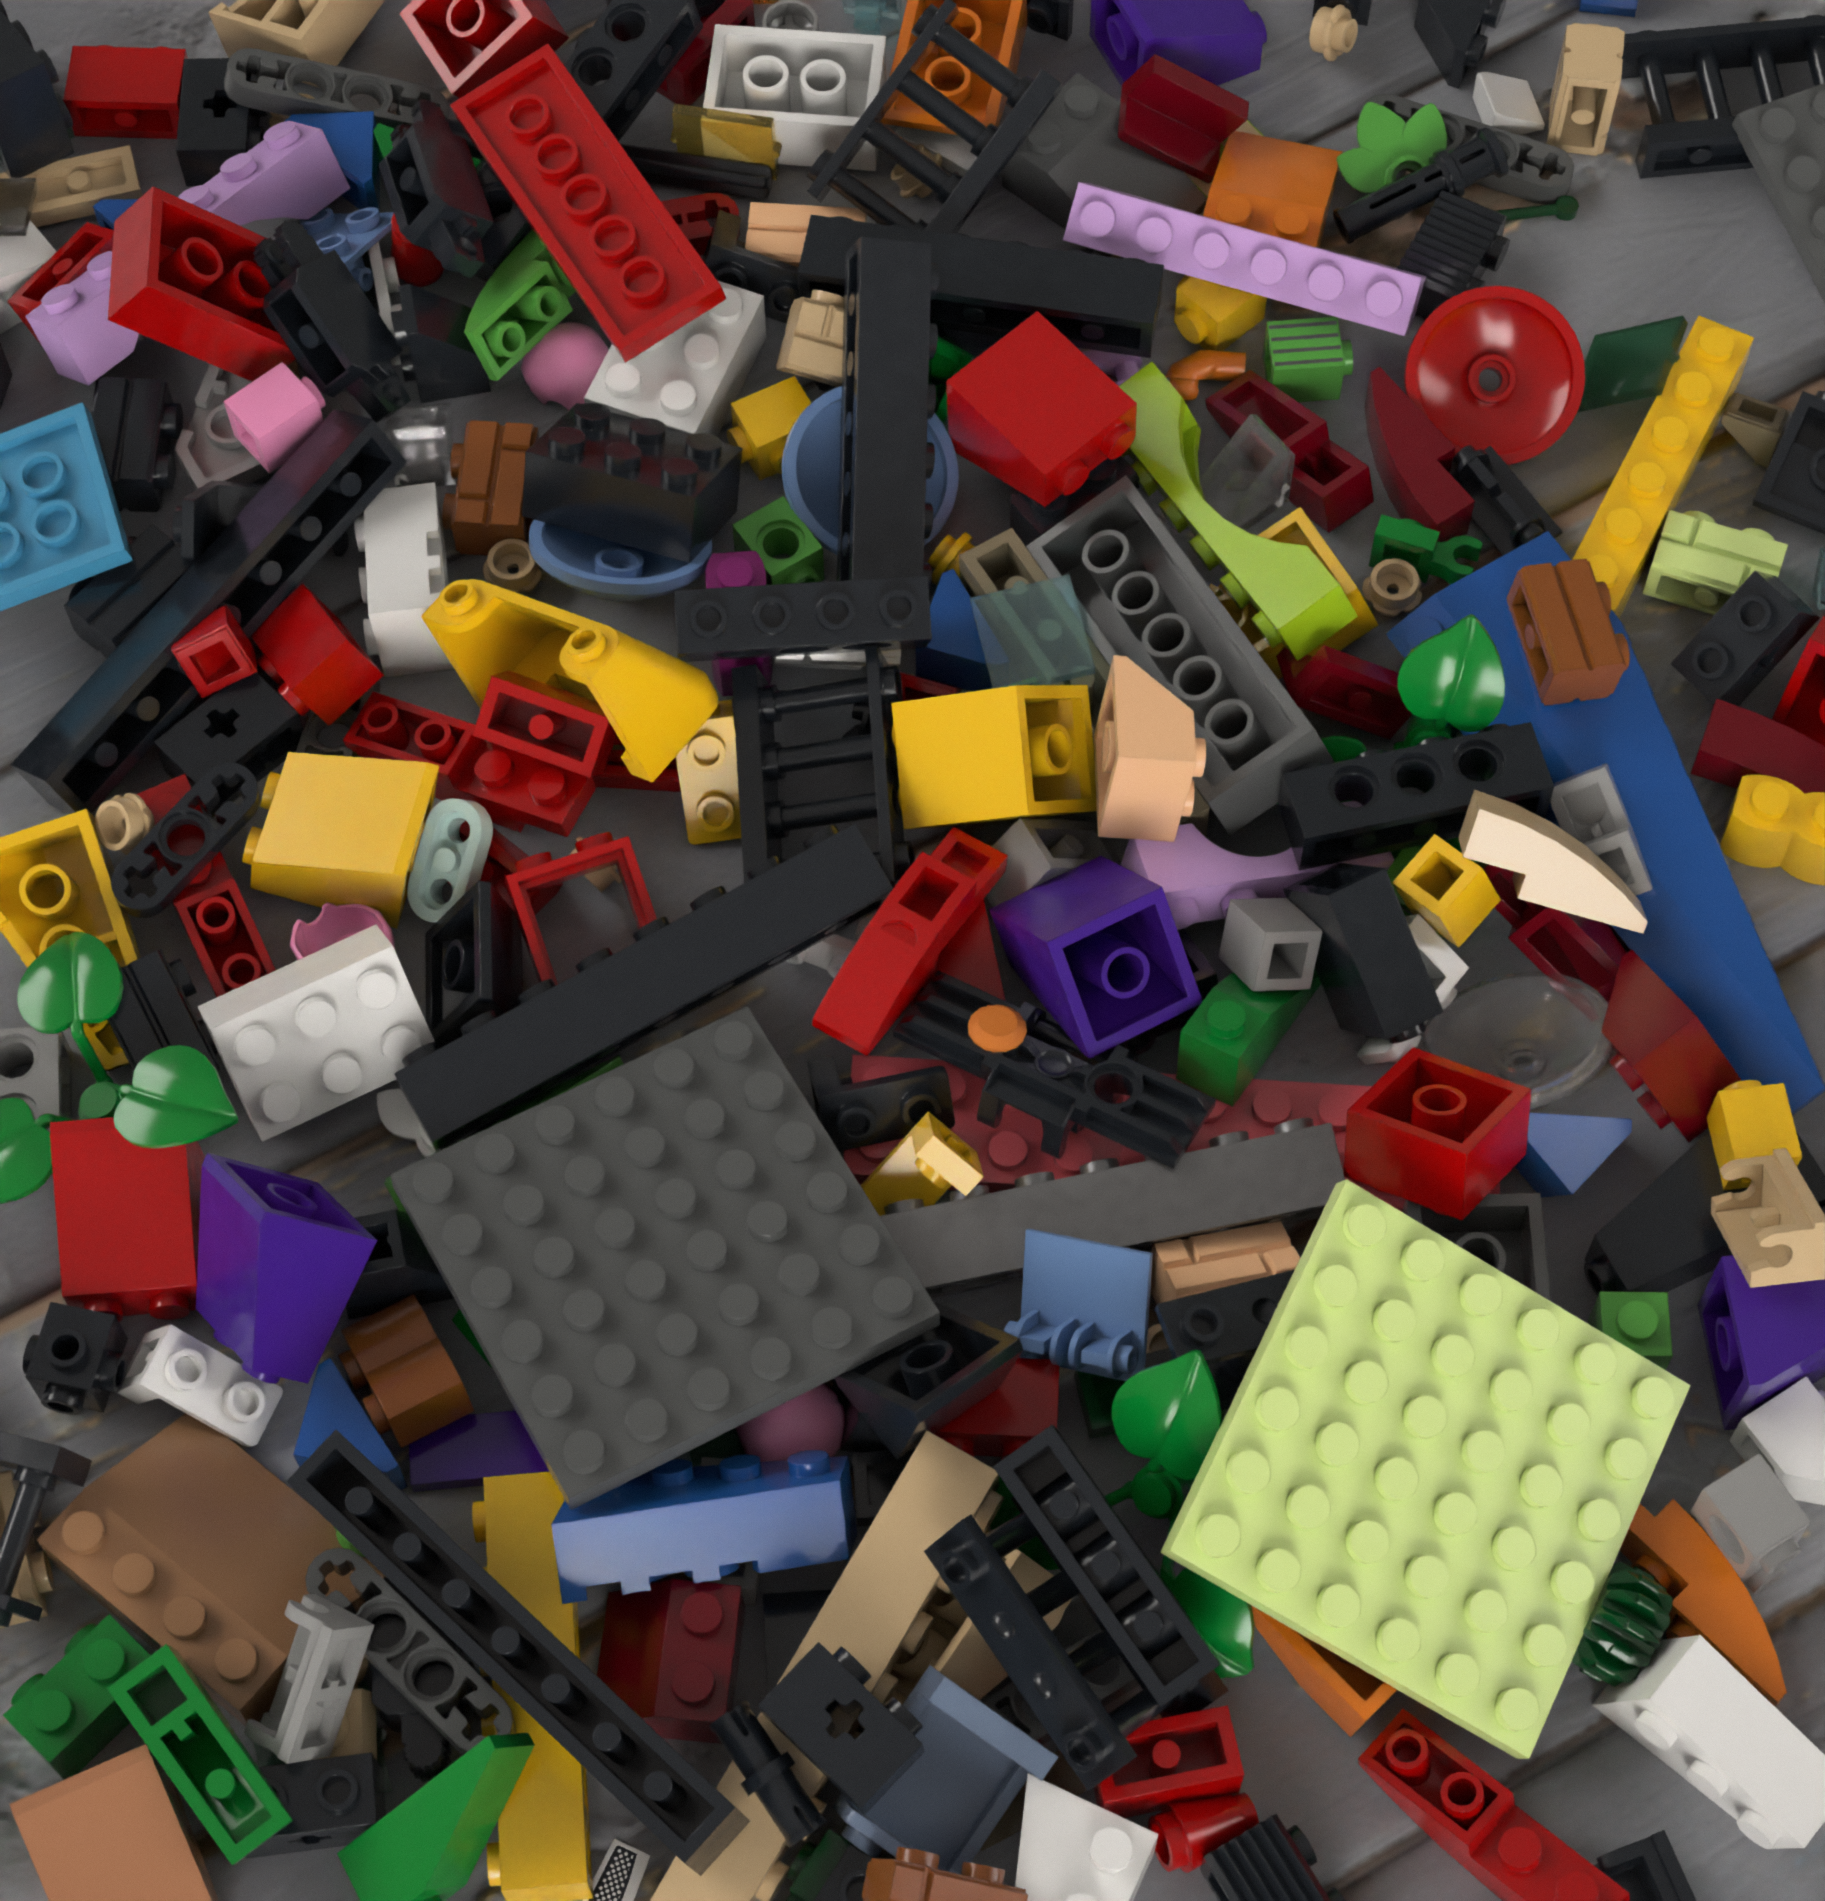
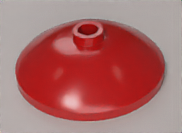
M1484 286L1453 296L1442 303L1426 318L1416 332L1408 350L1405 363L1404 385L1406 395L1454 445L1455 452L1453 458L1462 448L1468 445H1472L1476 450H1485L1491 445L1508 466L1539 455L1552 446L1566 432L1575 418L1582 401L1585 386V364L1581 346L1575 332L1564 316L1553 305L1543 298L1522 289L1509 286ZM1483 370H1492L1498 375L1499 386L1496 390L1487 391L1480 386L1479 375Z

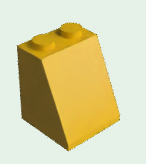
M1015 685L891 703L893 716L892 740L896 748L899 778L898 803L902 811L903 829L948 827L1097 811L1094 744L1088 685Z
M288 752L281 774L270 771L264 787L260 807L269 810L263 828L251 827L244 848L242 862L251 865L250 888L320 908L325 903H331L336 906L345 904L366 905L380 911L389 926L398 929L407 899L408 881L413 871L427 817L433 809L439 765L418 761Z

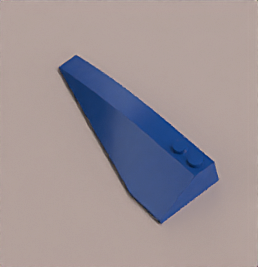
M1547 531L1433 594L1389 630L1386 635L1405 659L1410 651L1422 641L1448 629L1465 616L1473 614L1482 623L1493 640L1501 659L1505 677V696L1502 708L1494 721L1488 726L1494 724L1514 726L1531 722L1553 783L1599 765L1608 764L1653 886L1652 890L1636 895L1641 902L1648 922L1644 934L1611 926L1630 950L1632 949L1698 1017L1742 1081L1757 1080L1761 1082L1762 1086L1784 1083L1793 1116L1825 1092V1083L1797 1019L1791 1012L1780 987V980L1770 958L1767 957L1754 927L1755 923L1745 900L1742 899L1731 875L1730 866L1696 788L1679 756L1678 747L1671 731L1665 724L1647 676L1637 660L1626 628L1612 609L1609 618L1614 633H1622L1625 636L1630 652L1629 666L1623 672L1613 694H1610L1607 698L1580 701L1579 698H1576L1570 703L1547 706L1541 703L1506 598L1518 570L1524 566L1551 563L1552 566H1556L1561 561L1572 560L1551 533ZM1460 730L1464 736L1479 732H1465ZM1549 804L1545 819L1560 828L1552 806Z

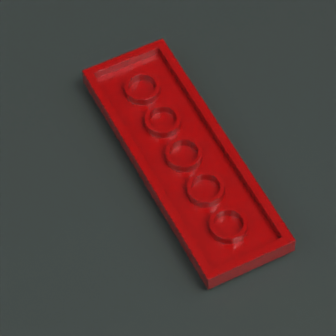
M549 44L541 47L450 104L461 126L625 363L727 299L719 282Z

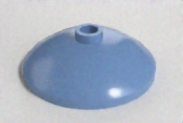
M842 386L824 393L803 410L788 434L782 457V480L789 506L798 518L805 523L821 546L836 555L838 545ZM935 413L931 419H927V442H932L934 445L935 462L932 476L930 479H926L925 502H930L933 507V527L930 537L924 539V546L939 533L948 520L955 504L959 483L958 462L953 443L946 428Z
M533 520L529 530V550L536 563L557 582L595 598L631 602L673 593L674 590L683 589L699 578L706 571L707 563L712 555V539L688 563Z

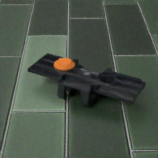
M939 970L893 1031V1037L986 1080L977 1112L978 1121L996 1129L1002 1119V1112L1006 1104L1042 1120L1043 1138L1041 1151L1057 1159H1060L1065 1152L1069 1132L1072 1131L1077 1134L1086 1127L1174 1169L1216 1104L1215 1098L1137 1063L1138 1054L1120 1045H1117L1114 1050L1108 1049L1089 1059L1084 1056L1060 1025L1046 1019L1045 1011L1027 1002H1024L1019 1008ZM1121 1094L1130 1096L1127 1101L1115 1104Z

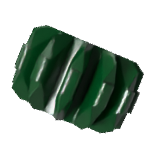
M1620 1561L1614 1563L1595 1604V1608L1584 1628V1634L1571 1663L1578 1666L1580 1672L1597 1682L1602 1680L1613 1687L1623 1682H1631L1637 1677L1641 1667L1649 1665L1651 1655L1656 1648L1662 1645L1661 1637L1670 1625L1669 1613L1672 1609V1596L1666 1593L1665 1587L1654 1581L1652 1575L1636 1566L1631 1568Z

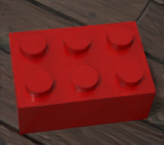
M154 186L114 221L108 306L109 321L251 382L281 362L288 366L296 360L263 311L264 296L272 290V287L261 273L260 266H257L253 252L255 251L254 248L266 237Z

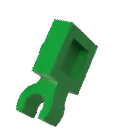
M1382 514L1374 534L1369 566L1374 568L1379 562L1386 559H1401L1410 563L1416 569L1423 583H1427L1430 574L1444 579L1449 584H1453L1473 573L1474 568L1457 563L1455 559L1466 558L1470 561L1478 562L1483 543L1474 537L1466 535L1453 537L1446 542H1438L1439 531L1426 528L1420 522L1412 519H1396Z

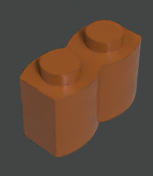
M414 1294L341 1330L349 1349L338 1354V1357L355 1391L366 1385L372 1394L361 1399L379 1435L391 1430L399 1446L403 1448L475 1411L456 1368Z

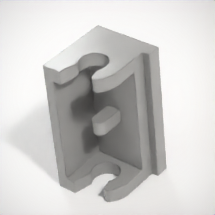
M306 1594L303 1596L301 1604L289 1600L284 1613L288 1619L298 1624V1628L270 1711L263 1714L261 1723L249 1719L244 1731L247 1738L275 1753L278 1759L287 1764L330 1757L374 1628V1624L317 1594Z

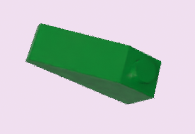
M1314 969L1311 988L1306 990L1253 992L1234 972L1211 989L1180 1032L1176 1079L1233 1107L1321 985L1316 969Z
M165 1644L106 1688L232 1866L293 1821L216 1703L178 1650Z
M529 1733L487 1736L339 1851L337 1855L360 1901H446L467 1884L535 1746Z

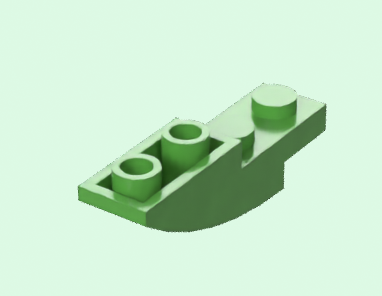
M534 230L520 241L487 281L474 303L465 326L464 333L490 380L498 381L542 340L544 335L573 311L568 298L576 291Z

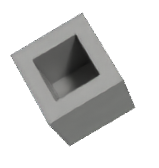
M1288 898L1230 899L1218 958L1253 992L1310 989L1323 930Z

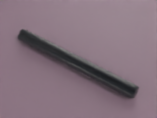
M445 119L448 121L453 134L466 139L471 157L484 159L459 121ZM620 143L648 183L758 199L768 198L773 180L772 168L766 164Z

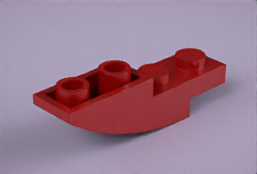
M374 691L343 739L347 748L363 758L418 761L439 765L435 798L441 801L450 798L475 801L486 809L492 823L519 833L528 824L568 838L597 788L592 777L583 776L472 736L475 724Z
M183 774L142 791L137 795L144 800L146 806L151 810L155 826L191 789L186 775ZM198 805V806L195 808V810H198V811H200L201 813H203L202 810H201V808H200V805ZM185 824L178 826L171 832L168 838V847L178 855H192L203 846L205 834L194 825ZM158 850L151 854L156 859L158 872L164 866L170 876H174L178 872V870L173 869L163 860ZM220 851L172 901L216 998L276 971L235 879L232 877Z
M955 827L950 830L931 855L921 852L884 900L854 945L813 1016L812 1026L868 1056L936 972L940 952L1006 872L1008 855Z
M1404 1708L1358 1758V1764L1425 1833L1502 1901H1630L1628 1891L1516 1806L1513 1792Z

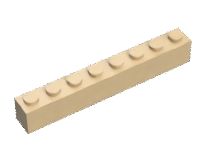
M926 1430L779 1682L818 1642L832 1655L842 1646L870 1673L872 1677L863 1686L884 1705L890 1699L898 1684L899 1679L892 1676L890 1672L902 1651L906 1650L914 1655L932 1626L934 1617L925 1612L938 1589L948 1594L951 1592L924 1550L970 1514L984 1533L987 1531L1004 1500V1496L995 1492L999 1486V1475L996 1470ZM837 1708L830 1715L836 1727L831 1736L836 1739L840 1734L846 1732L856 1739L857 1737L854 1734L860 1725L858 1717L862 1711L857 1708L848 1715ZM760 1712L757 1717L758 1721L782 1755L788 1751L795 1762L790 1769L822 1815L827 1804L818 1799V1796L828 1778ZM733 1760L716 1789L743 1813L750 1822L701 1876L676 1856L650 1901H758V1899L760 1901H772L782 1886L790 1868L781 1862L789 1848L786 1844V1839L755 1793L750 1796L747 1795L741 1786V1783L746 1779ZM811 1834L807 1835L802 1840L806 1841Z

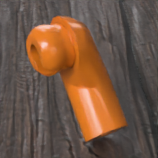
M1199 350L1171 364L1165 377L1169 378V382L1184 400H1195L1199 392V380L1233 381L1244 374L1246 353Z

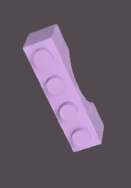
M1356 801L1342 803L1345 806L1354 808L1363 806ZM1192 823L1179 825L1174 842L1129 839L1121 866L1162 886L1177 930L1186 928L1194 923L1226 919L1230 899L1286 898L1283 891L1284 888L1334 865L1329 864L1299 871L1292 847L1284 852L1263 857L1235 854L1212 843ZM1391 852L1338 863L1385 868L1387 871L1393 864L1394 858Z

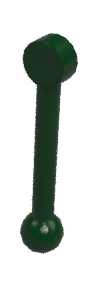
M1564 195L1557 199L1556 204L1496 210V212L1506 215V221L1556 215L1560 220L1569 221L1575 218L1579 203L1574 197Z

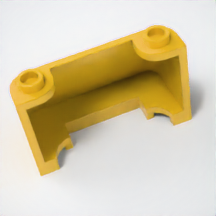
M462 579L450 583L421 616L480 710L491 676L507 670L596 701L626 749L621 759L629 772L652 783L710 718L718 704V694L707 674L701 669L608 625L482 580Z

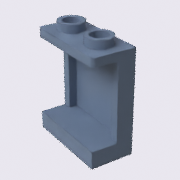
M929 1665L902 1704L923 1726L915 1737L923 1744L925 1752L865 1815L843 1793L840 1794L832 1808L848 1823L841 1835L872 1858H877L883 1849L896 1856L897 1847L911 1848L940 1855L939 1870L961 1874L962 1863L972 1862L1027 1781V1774H1033L1043 1781L1058 1759V1756Z

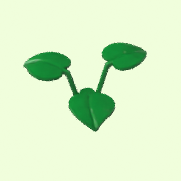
M1473 614L1465 616L1448 629L1422 641L1405 657L1398 674V691L1404 705L1412 715L1408 720L1404 741L1394 743L1392 751L1416 746L1421 741L1431 737L1456 738L1457 729L1465 732L1480 731L1493 722L1500 713L1505 696L1503 666L1497 648L1489 633ZM1346 736L1320 738L1334 762L1354 759L1359 754L1368 751L1362 742ZM1344 800V801H1340V802H1341V803H1343V802H1350V801H1352V800ZM1458 837L1444 840L1462 853Z
M72 932L70 935H64L42 952L27 968L21 978L17 993L18 1008L23 1019L36 1031L44 1034H56L70 1027L71 1035L96 1079V1084L89 1086L81 1095L78 1108L80 1118L78 1120L114 1117L115 1128L125 1140L133 1145L152 1149L179 1146L199 1141L238 1123V1115L226 1095L217 1070L205 1055L194 1048L176 1045L150 1053L136 1066L132 1085L123 1084L120 1086L114 1083L106 1073L84 1032L83 1023H99L111 1018L119 1007L124 986L123 975L116 958L98 938L83 932ZM14 1097L0 1100V1204L24 1198L46 1183L53 1173L50 1132L47 1128H50V1122L72 1121L74 1119L50 1113L43 1114L35 1119L31 1107L24 1100Z
M1200 1350L1189 1351L1175 1359L1139 1371L1119 1388L1112 1404V1421L1120 1443L1131 1454L1142 1458H1150V1461L1134 1476L1133 1481L1126 1482L1121 1488L1105 1495V1498L1111 1506L1126 1499H1133L1136 1507L1143 1514L1157 1519L1168 1518L1170 1525L1167 1537L1222 1423L1217 1388L1208 1364ZM1000 1476L999 1486L995 1492L1004 1496V1500L990 1525L992 1530L1020 1514L1010 1499L1013 1497L1012 1493ZM1037 1537L1017 1548L1044 1569H1059ZM1163 1555L1160 1576L1221 1661V1664L1214 1669L1220 1678H1234L1247 1675L1255 1666L1253 1659L1255 1623L1251 1605L1187 1568H1184L1176 1576L1174 1570L1175 1561Z

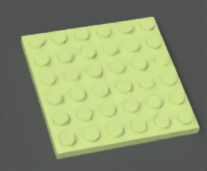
M1346 1179L1336 1183L1160 1553L1514 1758L1530 1759L1584 1634V1628L1595 1608L1598 1597L1609 1576L1691 1385Z

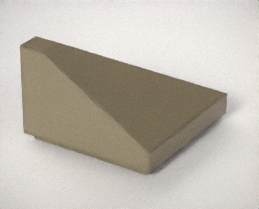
M1737 392L1733 393L1721 419V424L1758 465L1768 468L1790 412L1787 409Z

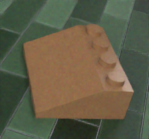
M186 1413L85 1487L36 1540L59 1570L154 1650H159L165 1644L178 1650L211 1698L244 1726L247 1725L249 1719L261 1723L263 1714L270 1711L298 1628V1624L288 1619L284 1614L288 1601L293 1600L301 1604L303 1596L309 1594L305 1578L308 1567L316 1556L329 1549L343 1548L337 1540L336 1530L333 1525L311 1504L230 1438ZM362 1557L382 1578H387L366 1557ZM351 1570L344 1576L332 1571L325 1578L330 1588L325 1596H328L335 1590L341 1592L353 1604L357 1613L365 1601L356 1593L349 1578L354 1571Z

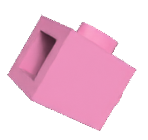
M283 362L224 400L234 436L269 474L283 465L324 421L321 409L326 406V403L319 389L306 376L299 380Z

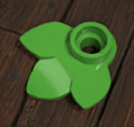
M1367 102L1359 115L1356 126L1359 148L1343 152L1337 156L1336 161L1340 173L1347 184L1360 193L1370 194L1396 181V176L1401 171L1412 173L1429 165V158L1433 156L1435 151L1441 148L1446 150L1447 133L1441 113L1433 103H1429L1419 109L1405 123L1400 116L1390 109L1374 102Z

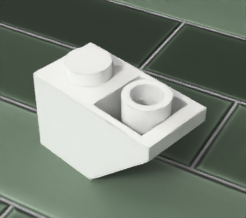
M1804 1377L1742 1418L1729 1441L1745 1462L1760 1453L1794 1500L1825 1506V1391H1818L1810 1380Z

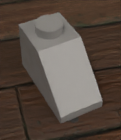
M1019 818L992 846L1008 855L1006 872L986 897L993 906H996L1100 855L1119 865L1122 862L1106 837H1098V827L1095 821Z

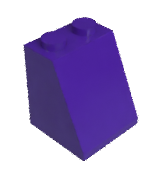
M1091 0L1089 35L1121 87L1154 54L1217 86L1260 70L1262 47L1267 41V32L1259 13L1256 11L1251 12L1244 0Z
M1101 855L989 909L1010 966L1084 1056L1089 1059L1203 1002L1162 886Z
M207 1152L201 1171L196 1310L215 1330L213 1337L224 1346L232 1349L243 1360L242 1369L252 1377L271 1384L278 1383L280 1378L308 1384L377 1240L318 1182Z
M1722 1256L1697 1307L1725 1431L1735 1430L1742 1418L1804 1377H1807L1812 1384L1825 1377V1279L1750 1288L1734 1256Z

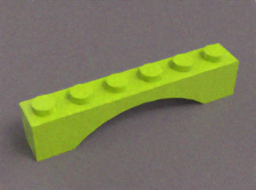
M1150 362L1119 385L1137 403L1136 436L1131 446L1121 456L1124 458L1129 454L1133 459L1134 463L1130 466L1137 472L1140 478L1138 484L1148 496L1159 491L1164 497V500L1158 503V506L1174 529L1181 533L1188 527L1195 535L1188 543L1205 567L1211 571L1219 565L1226 573L1219 581L1235 604L1242 609L1250 603L1257 611V614L1250 619L1272 649L1282 642L1292 656L1299 661L1358 617L1340 584L1307 545L1277 542L1248 533L1224 519L1206 502L1200 484L1198 463L1201 428L1182 396L1153 362Z

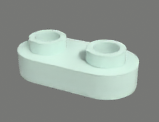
M457 798L446 799L434 806L427 817L415 857L413 871L410 874L407 886V897L412 910L425 921L436 923L481 879L493 837V824L490 815L479 803ZM467 821L470 826V834L468 839L463 842L460 838L459 830L462 823ZM449 881L453 892L450 900L445 902L442 897V888Z

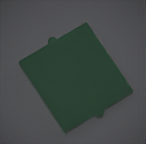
M1684 316L1595 335L1584 361L1585 386L1578 412L1661 395L1673 363L1680 359L1678 349L1688 326Z

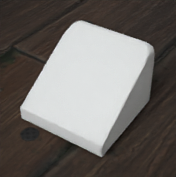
M1490 72L1477 73L1472 98L1483 124L1518 135L1544 130V121L1527 80Z

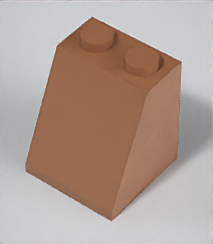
M146 1744L9 1804L49 1901H219L177 1788Z

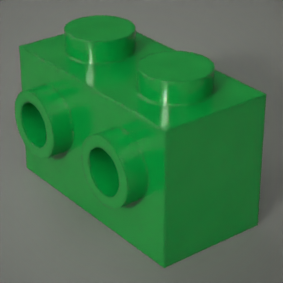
M110 1614L98 1625L92 1623L78 1631L66 1645L64 1650L65 1656L45 1675L43 1673L36 1674L23 1683L11 1700L13 1706L3 1714L19 1735L63 1780L78 1774L130 1724V1721L106 1688L150 1656Z

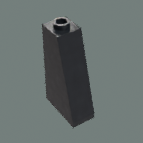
M1710 1132L1704 1135L1594 1235L1584 1259L1586 1262L1584 1264V1271L1592 1290L1597 1296L1599 1292H1668L1715 1270L1722 1256L1733 1255L1711 1215V1197L1727 1192L1740 1193L1747 1188L1723 1189ZM1797 1133L1802 1152V1158L1797 1168L1820 1208L1825 1206V1175Z

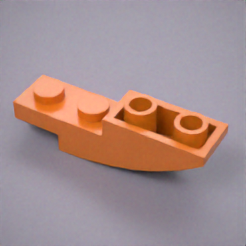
M1674 1499L1655 1517L1643 1505L1639 1504L1619 1551L1633 1563L1632 1568L1636 1566L1652 1575L1654 1581L1665 1587L1666 1593L1672 1596V1609L1669 1613L1670 1625L1666 1629L1667 1639L1701 1635L1776 1707L1787 1693L1778 1656L1756 1605L1729 1561L1703 1528Z

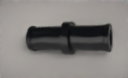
M745 1700L735 1706L731 1712H726L711 1723L709 1728L712 1732L716 1733L746 1780L741 1783V1786L747 1795L750 1796L753 1793L757 1795L786 1839V1844L791 1848L828 1821L824 1815L820 1814L790 1769L795 1762L788 1751L782 1755L780 1754L750 1709L751 1705Z

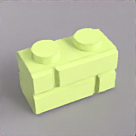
M1669 510L1642 594L1715 615L1755 570L1778 577L1788 544L1775 541L1768 532L1761 529L1746 528L1741 531L1717 524L1711 516L1700 511L1680 513Z

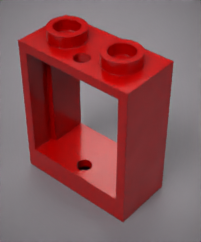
M604 832L576 842L577 853L553 860L550 852H542L514 863L516 873L506 876L505 886L538 983L552 979L555 985H558L528 893L616 865L638 930L657 919L629 836L614 840L611 832Z

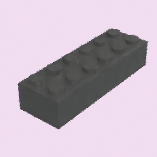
M1127 475L1026 546L1110 667L1113 655L1127 656L1194 711L1195 738H1204L1206 742L1204 773L1202 777H1193L1194 786L1230 836L1279 802L1283 773L1292 772L1297 767L1310 762L1335 763L1314 727Z

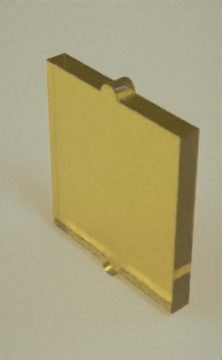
M674 104L672 110L674 128L672 129L670 141L676 143L677 152L766 164L772 168L773 180L777 181L779 174L778 157H780L782 144L776 142L774 118Z

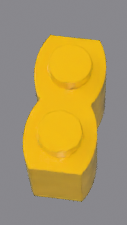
M1767 775L1742 776L1729 809L1720 841L1723 853L1729 858L1748 866L1759 868L1780 866L1788 874L1799 880L1816 885H1825V792L1804 794L1793 784Z

